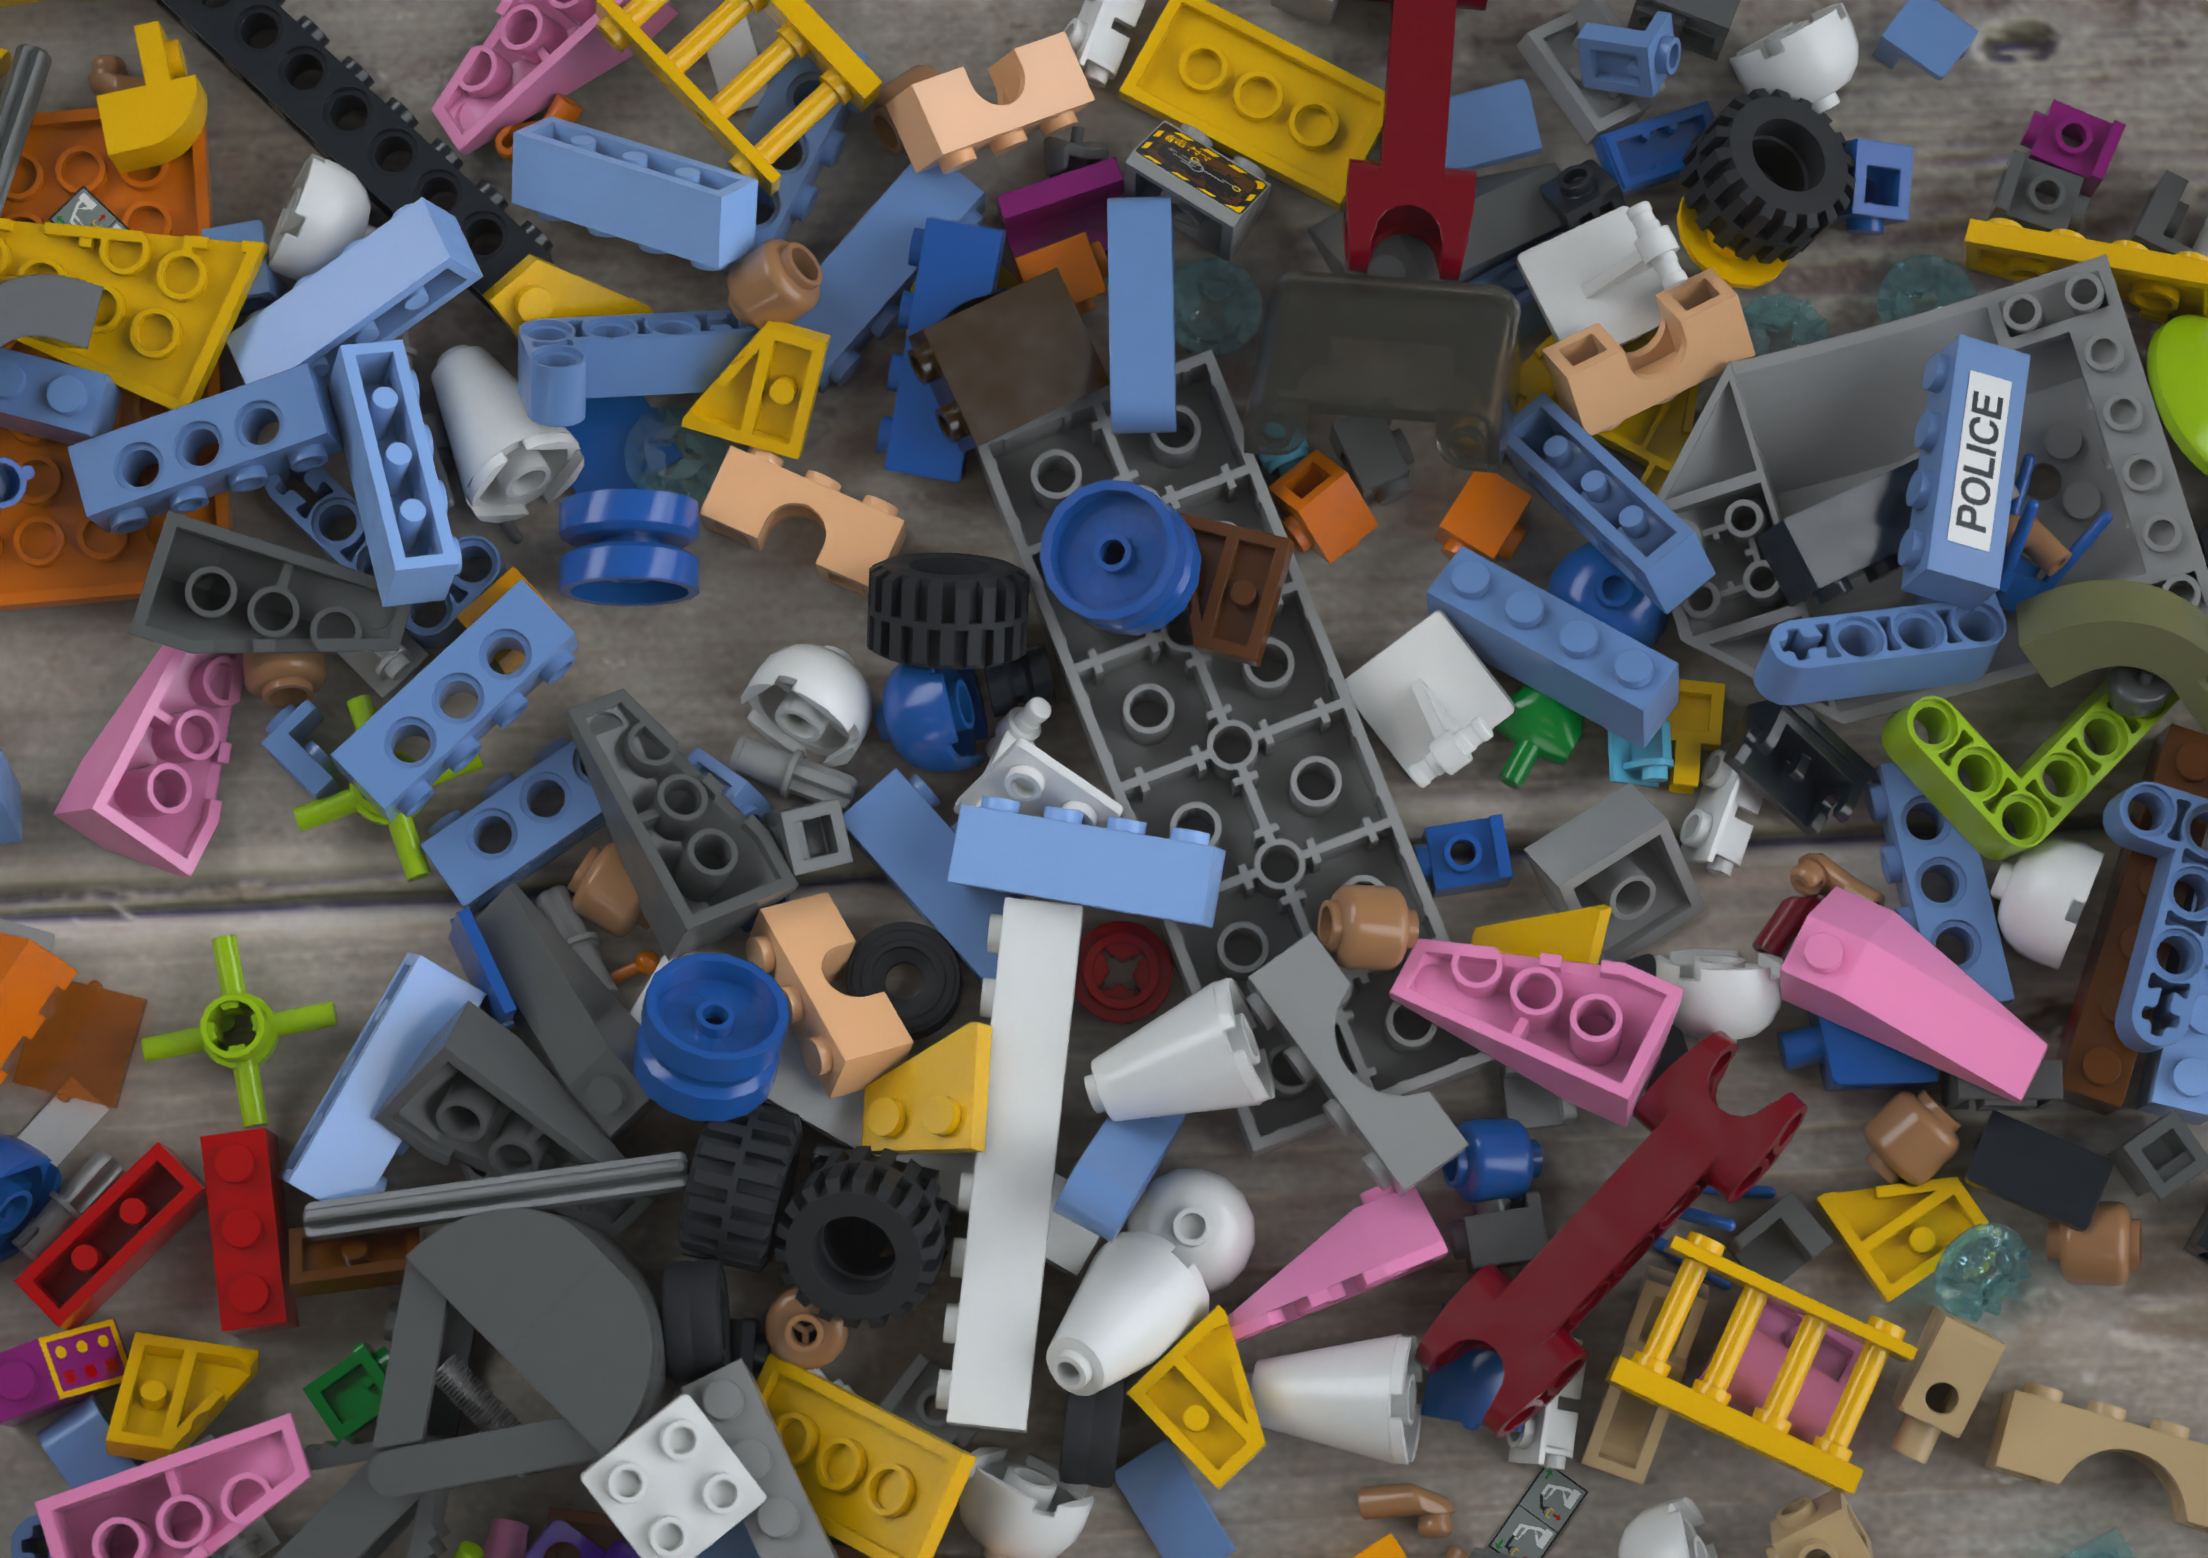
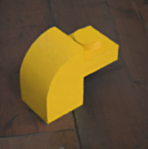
M159 21L134 26L146 85L96 96L107 153L120 174L159 166L178 158L194 144L206 121L208 110L207 94L196 74L187 76L186 61L179 39L169 40Z

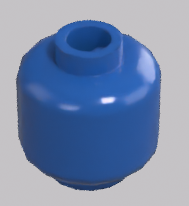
M1512 1118L1464 1120L1457 1129L1469 1145L1461 1154L1442 1167L1446 1184L1450 1188H1455L1464 1201L1480 1203L1509 1198L1513 1202L1520 1200L1528 1192L1532 1178L1539 1177L1542 1170V1151L1539 1142L1536 1139H1530L1527 1129L1519 1120Z

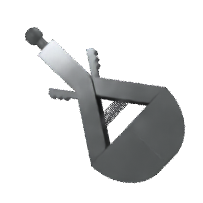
M502 1208L464 1217L433 1233L405 1256L407 1258L374 1441L365 1443L358 1437H350L337 1441H325L324 1444H308L304 1450L311 1471L368 1462L273 1558H378L413 1522L414 1526L408 1558H438L448 1550L441 1539L451 1533L444 1523L450 1490L516 1477L525 1479L527 1475L591 1464L598 1461L667 1406L674 1397L678 1382L672 1379L666 1360L662 1323V1287L608 1233L576 1219L533 1209ZM477 1330L563 1417L524 1425L523 1423L518 1425L520 1420L516 1421L517 1417L512 1419L514 1414L508 1417L511 1411L505 1413L508 1410L507 1407L503 1409L505 1404L501 1405L502 1401L497 1403L499 1398L493 1401L496 1395L490 1397L493 1392L488 1393L489 1389H486V1385L482 1387L483 1382L478 1385L480 1379L475 1381L477 1376L473 1377L474 1373L470 1374ZM475 1406V1408L468 1413V1411ZM480 1407V1409L473 1416H471L472 1413ZM484 1410L476 1419H474L477 1414ZM462 1412L472 1422H475V1425H478V1429L481 1428L482 1433L458 1437ZM483 1415H485V1416L482 1418V1420L477 1423V1421L479 1420V1418H481ZM492 1420V1422L486 1428H484V1426ZM497 1421V1423L489 1431H487V1429Z

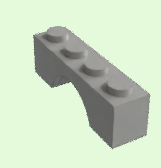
M1313 932L1307 934L1248 977L1246 986L1252 993L1244 999L1248 1008L1266 1031L1276 1026L1291 1047L1284 1051L1283 1054L1289 1065L1303 1083L1307 1084L1315 1079L1329 1098V1101L1322 1105L1324 1112L1344 1138L1352 1132L1356 1135L1368 1152L1367 1155L1361 1158V1162L1372 1179L1383 1191L1393 1186L1399 1196H1403L1467 1148L1469 1144L1430 1091L1401 1096L1382 1093L1363 1084L1346 1067L1336 1044L1335 1019L1351 983Z
M739 1359L682 1387L683 1394H687L693 1399L766 1495L765 1502L742 1519L759 1557L839 1558L799 1480L762 1393L743 1360Z

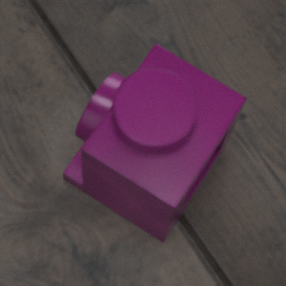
M2054 99L2045 114L2036 110L2033 112L2020 145L2030 149L2026 158L2084 177L2079 194L2091 198L2104 179L2126 124L2116 120L2113 123L2107 122ZM2061 134L2081 142V146L2070 147L2066 145L2062 140Z

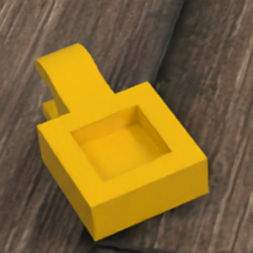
M1679 679V703L1666 719V721L1670 722L1671 746H1673L1672 759L1674 760V768L1669 770L1668 793L1693 796L1694 788H1697L1699 783L1701 750L1715 751L1719 749L1721 745L1726 684Z

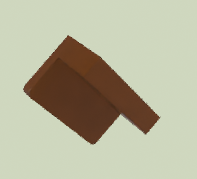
M424 1226L319 1241L308 1239L304 1227L289 1229V1285L294 1298L403 1284L407 1262L405 1256L427 1239Z

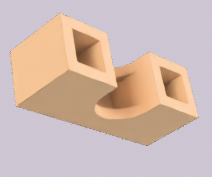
M1065 31L1015 48L987 69L997 91V105L984 100L977 94L964 66L914 83L885 104L915 173L917 174L939 166L943 175L949 174L977 160L975 153L991 148L994 156L1002 155L1027 143L1026 134L1041 129L1044 138H1047L1077 125L1079 122L1075 114L1092 103L1095 98Z
M1712 268L1688 278L1686 282L1676 288L1655 294L1660 311V325L1653 339L1639 350L1625 353L1624 349L1599 323L1542 350L1561 409L1588 434L1593 436L1599 432L1612 430L1619 426L1623 420L1654 405L1667 403L1673 400L1680 392L1711 377L1721 376L1729 361L1732 363L1756 356L1738 294Z
M730 446L699 512L704 528L762 552L771 531L780 522L794 517L810 519L817 523L826 533L825 543L815 563L818 577L868 598L869 568L878 562L898 556L907 536L905 520L897 517L900 512L899 509L874 496L865 495L861 502L840 493L842 485L819 472L808 470L805 477L782 468L784 460L772 452L751 446L745 452Z
M824 892L761 908L745 948L748 962L754 963L773 977L786 996L789 1013L788 1025L802 1049L805 1066L811 1075L818 1077L829 1099L864 1090L865 1086L903 1064L914 1042L885 991L865 997H853L837 991L829 984L841 979L856 940L829 893Z

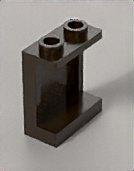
M1057 267L908 337L913 348L908 351L910 365L918 380L923 385H930L940 406L935 410L938 425L945 438L951 444L956 442L961 452L976 448L1110 384V380Z

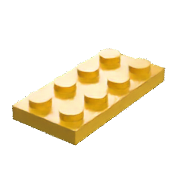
M1207 0L1168 1L1119 90V99L1162 121L1166 120L1178 128L1182 124L1195 127L1210 138L1213 142V147L1232 157L1240 156L1253 162L1269 176L1340 211L1345 201L1349 159L1367 160L1382 133L1384 90Z
M769 1353L756 1383L778 1427L799 1480L825 1532L871 1558H933L977 1457L820 1375L782 1361L776 1355Z

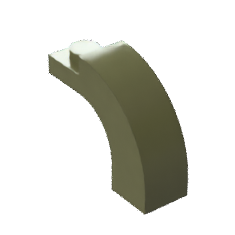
M2104 579L2063 585L2016 604L2019 647L2049 688L2100 668L2128 666L2144 669L2158 675L2169 683L2203 731H2208V617L2186 599L2162 588L2140 582Z

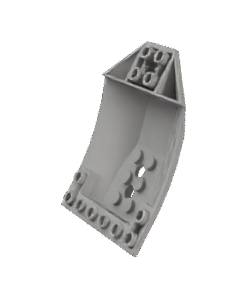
M2107 255L2089 259L1973 298L1860 331L1732 363L1729 361L1657 495L1665 505L1695 531L1716 573L1672 610L1680 640L1753 678L1754 671L1770 634L1779 623L1796 619L1912 606L1914 594L1901 590L1903 566L1899 570L1873 583H1869L1865 574L1849 581L1854 588L1852 591L1819 607L1814 597L1790 607L1756 538L1784 518L1919 458L1920 449L1914 445V436L1919 419L1926 411L1928 391L1924 390L1922 386L1923 373L1931 355L1939 353L1959 334L2031 355L2014 483L2018 476L2022 459L2028 453L2035 456L2033 470L2040 467H2048L2055 470L2061 477L2060 490L2054 497L2043 501L2037 500L2039 508L2035 518L2069 549L2102 512L2110 511L2113 514L2112 521L2054 588L2089 580L2108 579L2140 582L2162 588L2186 599L2208 617V568ZM2026 494L2020 515H2022L2028 500L2033 499L2028 494ZM2022 551L2021 555L2031 559L2024 551ZM2040 569L2037 577L2042 580L2046 573ZM2001 608L2006 619L2007 631L1986 674L1977 681L1804 703V705L1844 725L1896 713L1922 697L1936 696L1947 700L2039 673L2019 647L2017 615Z

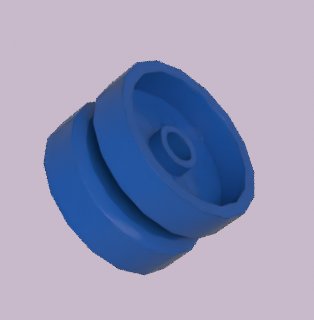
M1101 480L1077 488L1056 506L1043 530L1040 561L1047 586L1063 606L1111 634L1139 636L1165 627L1185 610L1198 586L1201 554L1192 528L1177 510L1165 503L1157 495L1131 481Z
M603 489L581 492L564 498L559 502V535L563 541L576 548L559 558V592L561 595L578 602L622 607L674 604L691 600L699 594V560L697 556L683 549L699 539L700 507L697 500L683 494L649 489Z
M695 953L673 959L654 974L645 992L641 1011L642 1023L637 1031L633 1050L634 1075L646 1095L671 1113L694 1121L719 1122L748 1115L766 1101L776 1078L780 1061L779 1052L784 1043L789 1023L786 996L775 979L754 963L728 954Z

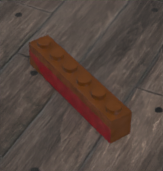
M2171 723L2155 737L2141 782L2159 783L2208 799V735ZM2135 801L2130 821L2135 827L2149 831L2152 823L2150 810L2145 804ZM2193 819L2190 825V834L2195 844L2201 848L2208 825L2200 820ZM2121 847L2056 1057V1059H2062L2064 1099L2060 1101L2104 1116L2122 1108L2139 1053L2127 1048L2118 1038L2115 1030V1015L2158 859ZM2177 881L2174 886L2173 895L2176 903L2183 909L2190 885L2183 881ZM2161 942L2157 948V960L2164 970L2171 945ZM2152 1008L2143 1011L2142 1018L2149 1020Z

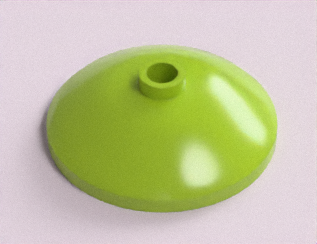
M2186 314L2173 318L2159 327L2154 333L2147 352V375L2155 406L2169 434L2186 457L2208 476V318L2200 315Z

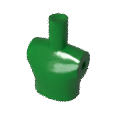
M1526 684L1510 697L1515 704L1513 714L1494 727V730L1516 744L1498 775V779L1503 784L1516 790L1521 789L1538 757L1561 766L1566 765L1582 735V726L1585 719L1584 716Z

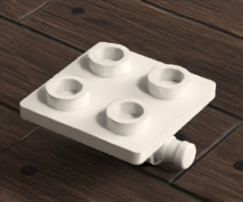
M1642 201L1631 208L1621 206L1518 255L1516 264L1556 342L1596 323H1599L1620 346L1659 328L1660 311L1655 294L1680 286L1687 281L1688 277L1678 263L1679 259L1676 252L1680 247L1669 225L1661 226L1659 220L1655 218L1652 212L1653 208L1649 201Z
M1436 610L1345 678L1357 710L1409 777L1421 788L1429 785L1435 777L1441 776L1445 772L1453 775L1473 760L1471 753L1477 749V746L1493 737L1492 728L1513 714L1515 710L1514 702L1442 610Z
M1033 697L1027 702L1025 707L1011 709L996 725V737H993L985 746L986 753L990 758L985 772L957 799L954 812L959 815L961 804L981 807L982 795L1021 802L1019 814L1043 818L1045 806L1080 811L1084 813L1082 824L1106 828L1108 816L1120 818L1123 807L1035 746L1034 741L1041 734V723L1050 717L1052 711L1045 699Z
M681 1394L582 1472L580 1476L581 1482L640 1558H695L766 1500L763 1490L697 1404L687 1394Z

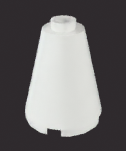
M458 345L450 348L440 356L437 366L432 373L431 380L466 503L473 510L476 517L480 521L491 523L517 520L530 514L525 504L542 495L548 504L560 497L576 481L584 467V457L579 450L581 448L577 439L565 427H549L533 422L528 417L519 394L518 381L485 348L481 346Z
M1232 978L1215 980L1094 1058L1091 1062L1092 1074L1084 1077V1083L1089 1100L1096 1113L1106 1111L1110 1119L1116 1122L1261 1105L1262 1102L1273 1099L1275 1096L1274 1081L1265 1048L1258 1049L1252 1029L1258 1027L1252 1012L1244 1000L1245 997L1235 980Z
M1134 1231L1118 1234L1112 1243L1107 1242L1097 1251L1047 1350V1366L1051 1375L1060 1386L1076 1395H1093L1162 1359L1209 1314V1293L1202 1274L1193 1262L1186 1267L1171 1253L1177 1246L1166 1238L1145 1231Z
M1401 1333L1257 1360L1253 1373L1245 1372L1261 1427L1389 1464L1409 1465V1462L1414 1461L1417 1451L1422 1404H1416V1382L1423 1383L1422 1367L1415 1361L1416 1350L1419 1346L1418 1337Z

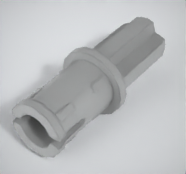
M742 734L738 739L728 767L739 775L779 789L780 797L785 799L790 794L812 802L839 799L842 812L849 808L857 790V779L854 776L805 759L804 751L797 749L792 754L749 738L746 734Z
M557 885L540 893L536 898V904L543 909L545 918L615 997L618 996L619 990L614 984L598 949L601 939L597 933L588 932L582 917L574 911L572 906L573 897L567 887Z
M104 1151L96 1152L58 1194L53 1190L48 1194L52 1200L11 1243L34 1262L126 1173L124 1167L110 1154Z

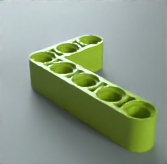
M2107 677L2015 772L1959 711L1944 698L1936 696L1922 697L1896 712L1883 725L1881 738L1883 747L1889 757L1975 850L1987 859L2001 861L2018 855L2042 842L2168 712L2180 697L2174 691L2152 713L2138 717L2123 716L2111 707L2107 692ZM1914 720L1924 725L1929 737L1928 743L1922 741L1915 733ZM2084 732L2093 738L2097 749L2096 754L2090 751L2085 744ZM1958 767H1961L1969 774L1973 785L1972 791L1964 787L1959 780ZM2043 773H2046L2054 781L2057 790L2056 796L2050 793L2044 785ZM2003 814L2014 823L2016 838L2010 836L2003 827Z

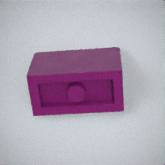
M1116 157L996 196L998 217L1002 228L1007 230L1006 239L1013 258L1086 232L1089 243L1099 240L1105 254H1108L1107 199L1124 198V179Z

